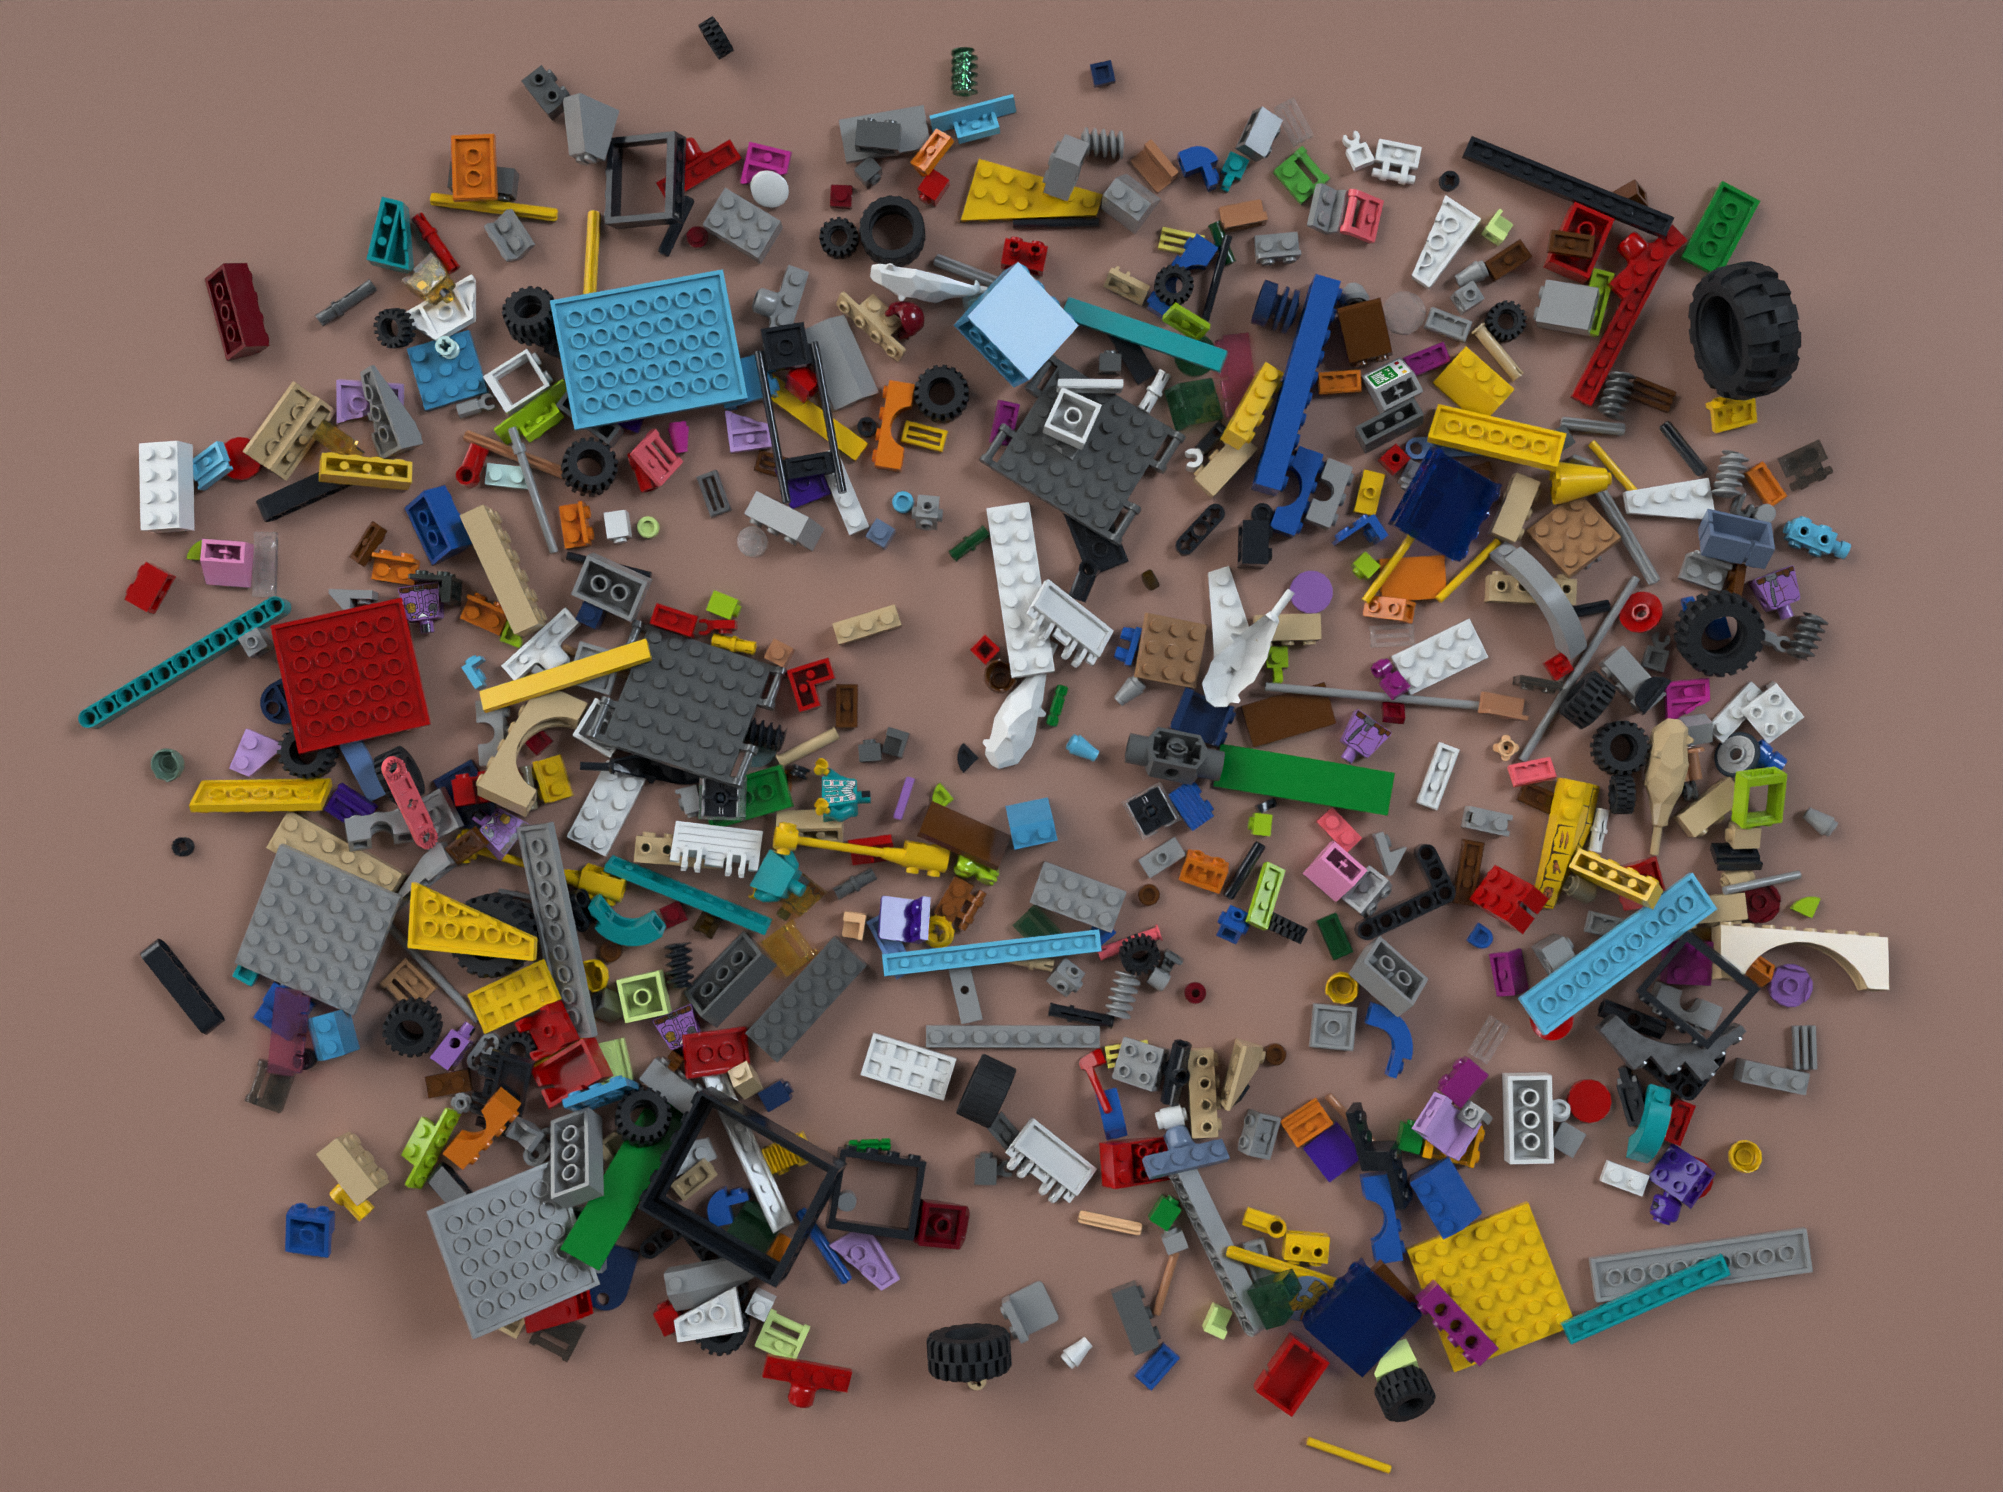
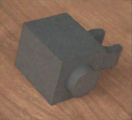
M982 1151L980 1155H975L974 1185H996L997 1175L1011 1177L1012 1172H1006L1003 1169L1010 1159H1005L997 1165V1155H993V1152Z

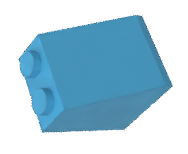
M1048 797L1005 806L1014 850L1058 841Z
M341 1009L306 1019L317 1061L339 1057L360 1049L351 1014Z

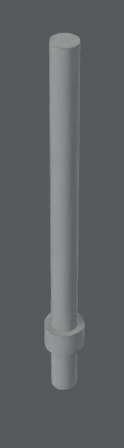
M517 427L509 428L508 431L513 443L511 447L514 455H517L550 554L557 552L558 548L525 454L527 451L525 444L521 442Z

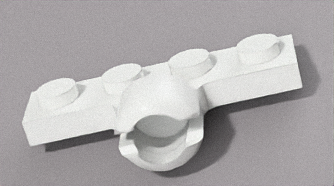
M565 607L501 666L513 680H517L526 676L538 664H541L545 670L570 663V658L561 648V643L581 623L575 620L574 615Z

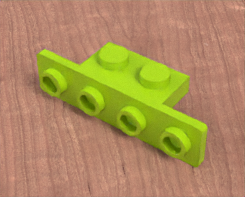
M559 380L495 427V433L508 445L512 442L508 429L517 427L519 436L523 434L530 443L534 439L540 438L549 428L559 424L564 415L556 405L567 391L565 380Z
M445 1108L437 1124L427 1117L420 1118L401 1156L414 1165L405 1182L407 1187L423 1188L461 1116L456 1110Z

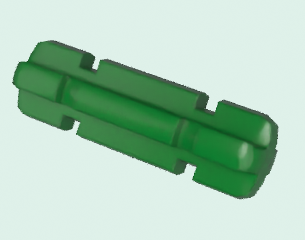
M1057 685L1056 696L1053 698L1049 711L1050 716L1048 715L1046 721L1047 725L1053 727L1058 725V716L1061 715L1065 702L1064 696L1068 692L1067 686Z
M882 1138L881 1140H850L848 1145H856L857 1150L865 1151L866 1147L882 1149V1151L891 1150V1140L889 1138Z

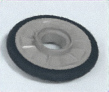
M1732 733L1724 743L1718 744L1714 754L1715 765L1724 776L1735 778L1736 771L1751 770L1756 767L1760 758V746L1757 740L1748 733ZM1736 750H1741V757L1738 760H1733V753Z

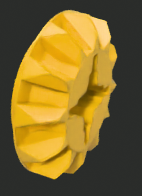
M934 915L929 917L928 940L925 942L933 948H942L950 945L954 939L955 932L952 922L946 920L945 916ZM937 926L939 927V930L944 931L941 933L940 936L937 932L933 931Z

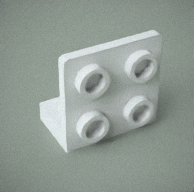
M1774 681L1766 685L1767 690L1741 709L1744 716L1767 743H1771L1804 718L1802 713Z

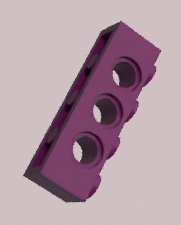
M1434 1279L1415 1296L1419 1302L1417 1307L1425 1316L1429 1313L1434 1318L1432 1323L1440 1332L1444 1329L1449 1334L1447 1339L1456 1348L1460 1345L1464 1350L1462 1355L1471 1364L1475 1361L1480 1367L1499 1349ZM1438 1304H1444V1310L1436 1313L1435 1307ZM1453 1320H1459V1326L1455 1329H1451V1322ZM1475 1336L1472 1344H1465L1467 1337Z

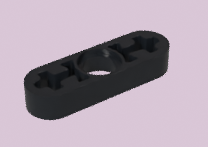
M1219 504L1208 506L1178 538L1175 544L1176 551L1183 556L1190 555L1224 519V508ZM1218 509L1220 511L1218 514L1220 518H1213L1210 524H1213L1212 527H1210L1208 522L1201 519L1204 516L1207 520L1211 515L1210 510L1215 511ZM1203 524L1206 527V533L1202 536L1196 535L1194 532L1195 525ZM1190 532L1191 536L1199 541L1195 543L1193 540L1189 544L1191 549H1184L1183 551L1181 550L1182 544L1180 542H1186L1190 538L1187 533Z

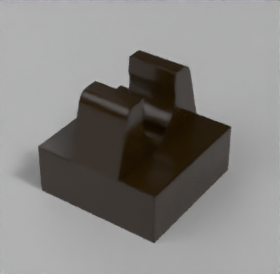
M702 911L693 930L713 939L722 919Z

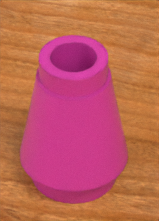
M686 421L669 423L668 432L675 453L688 452L689 426H687Z

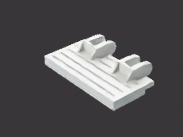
M1049 579L1044 581L1026 613V616L1033 620L1028 629V632L1034 634L1039 629L1041 623L1045 624L1038 637L1041 642L1047 640L1053 628L1056 627L1052 636L1066 646L1061 655L1064 660L1071 656L1074 649L1078 650L1071 663L1076 668L1081 664L1087 653L1085 662L1093 666L1097 658L1101 656L1114 631Z
M676 821L670 862L679 863L680 856H683L681 871H686L688 868V857L696 858L694 870L696 873H700L702 859H705L704 866L723 868L724 861H727L725 876H730L732 873V862L740 863L738 870L739 878H744L746 864H749L748 871H758L763 831Z
M1032 1117L1005 1152L1011 1157L1006 1165L1010 1171L1016 1168L1024 1156L1027 1157L1018 1169L1017 1176L1021 1179L1030 1171V1173L1043 1182L1038 1190L1039 1194H1047L1055 1182L1058 1181V1184L1048 1197V1201L1051 1203L1057 1202L1062 1194V1198L1070 1203L1075 1195H1079L1097 1170V1168Z

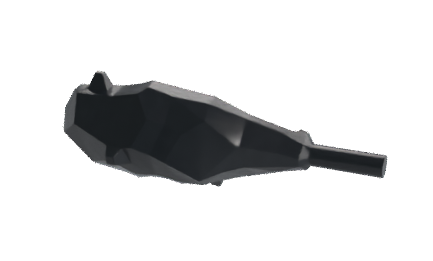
M635 754L611 759L609 763L580 762V770L609 771L612 775L615 772L646 778L649 784L660 780L687 785L703 783V779H707Z

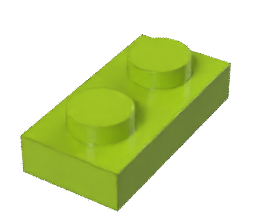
M1176 302L1162 317L1163 322L1187 337L1198 341L1210 330V323Z

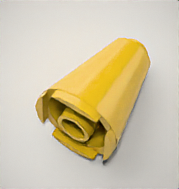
M1559 462L1557 471H1550L1549 480H1552V487H1550L1552 503L1558 505L1605 491L1612 484L1611 472L1607 473L1606 468Z

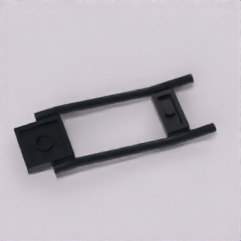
M804 322L761 329L764 351H755L754 356L783 504L791 502L787 481L819 477L835 473L838 493H846L847 489L818 341L807 342ZM814 364L830 452L808 454L783 460L767 372L772 373L802 368Z

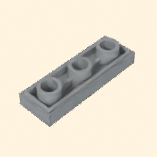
M971 967L948 969L961 1024L982 1020L983 1017ZM967 986L969 988V991L967 993H962L961 987Z

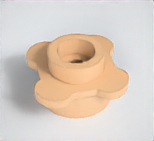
M1503 735L1501 741L1493 745V751L1498 752L1502 760L1508 761L1511 755L1519 751V746L1511 740L1509 735Z

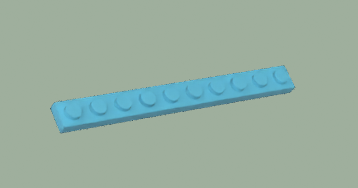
M1098 929L882 954L884 976H894L1101 952L1102 950Z

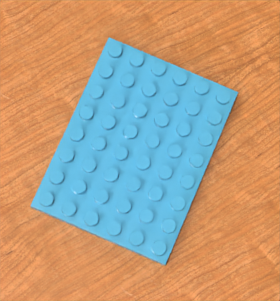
M723 269L550 300L575 431L748 399Z

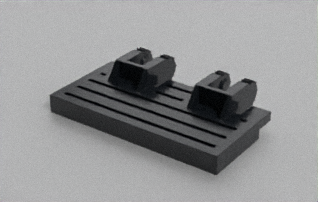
M493 1048L491 1055H481L480 1062L496 1068L482 1065L478 1067V1074L487 1078L485 1079L483 1092L476 1091L472 1093V1100L478 1103L470 1104L469 1110L480 1115L476 1118L475 1126L482 1127L483 1130L486 1129L485 1117H482L484 1115L481 1110L500 1087L521 1102L517 1111L519 1112L518 1117L522 1118L535 1060ZM507 1121L505 1123L506 1129L502 1132L501 1136L507 1137L505 1132L511 1125L510 1122Z

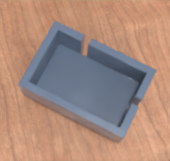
M1707 509L1698 527L1700 553L1707 558H1716L1738 564L1745 562L1749 567L1765 569L1775 551L1772 524L1770 522Z

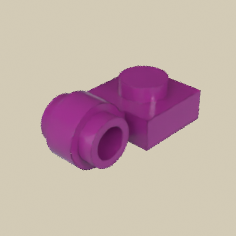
M1379 659L1373 663L1371 672L1376 678L1380 677L1382 679L1379 685L1393 701L1409 691L1411 686L1398 670L1392 674L1390 673L1393 666L1388 659Z

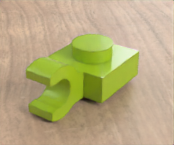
M1270 646L1268 658L1266 659V669H1272L1273 683L1282 684V669L1288 668V646Z

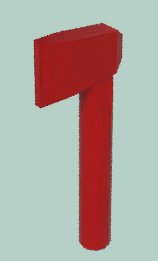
M1098 1048L1081 1058L1079 1066L1081 1070L1086 1071L1104 1113L1109 1114L1112 1112V1107L1094 1068L1107 1063L1101 1049Z

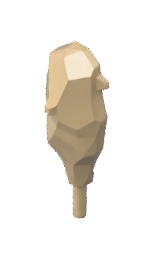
M1668 718L1652 728L1648 744H1651V749L1647 750V753H1650V757L1646 758L1647 763L1644 770L1645 780H1643V785L1647 790L1651 821L1654 826L1650 854L1652 855L1659 854L1662 827L1668 825V819L1683 790L1689 767L1687 747L1688 744L1694 743V739L1688 735V727L1679 719Z

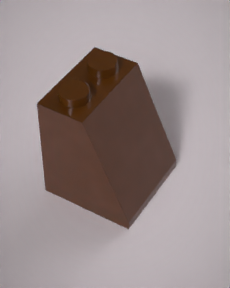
M1381 297L1337 308L1350 366L1355 365V368L1368 365V362L1376 360V362L1389 360V356H1392L1393 352Z

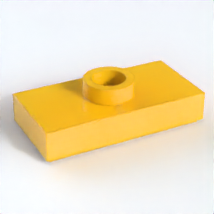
M1363 470L1353 512L1363 515L1367 514L1368 516L1376 515L1385 474Z

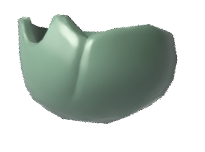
M163 748L153 755L151 769L157 779L170 782L181 776L185 769V761L183 756L176 750Z

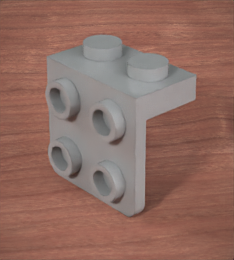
M1036 1281L1002 1298L1001 1313L1005 1320L1009 1318L1012 1324L1009 1327L1014 1339L1018 1338L1021 1344L1029 1340L1030 1334L1056 1322L1059 1318L1041 1281Z

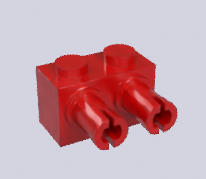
M1015 236L1010 237V239L1005 238L1001 269H1008L1019 262L1028 268L1030 274L1043 277L1048 246H1045L1041 241L1024 242L1022 238Z

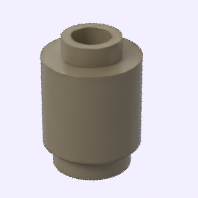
M1570 875L1564 881L1563 891L1568 896L1584 904L1592 902L1597 896L1596 885L1579 876Z

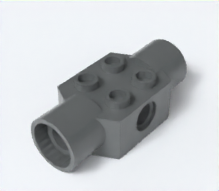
M1157 727L1150 736L1129 734L1124 763L1145 767L1149 777L1192 785L1198 777L1219 781L1225 752L1207 748L1201 735Z

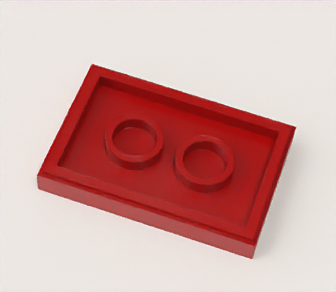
M747 1026L683 1034L686 1078L691 1079L724 1074L745 1061L750 1064L748 1036L745 1034Z

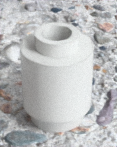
M1180 1104L1178 1106L1159 1109V1112H1155L1159 1130H1169L1175 1126L1185 1125L1184 1121L1188 1120L1185 1107L1181 1108Z

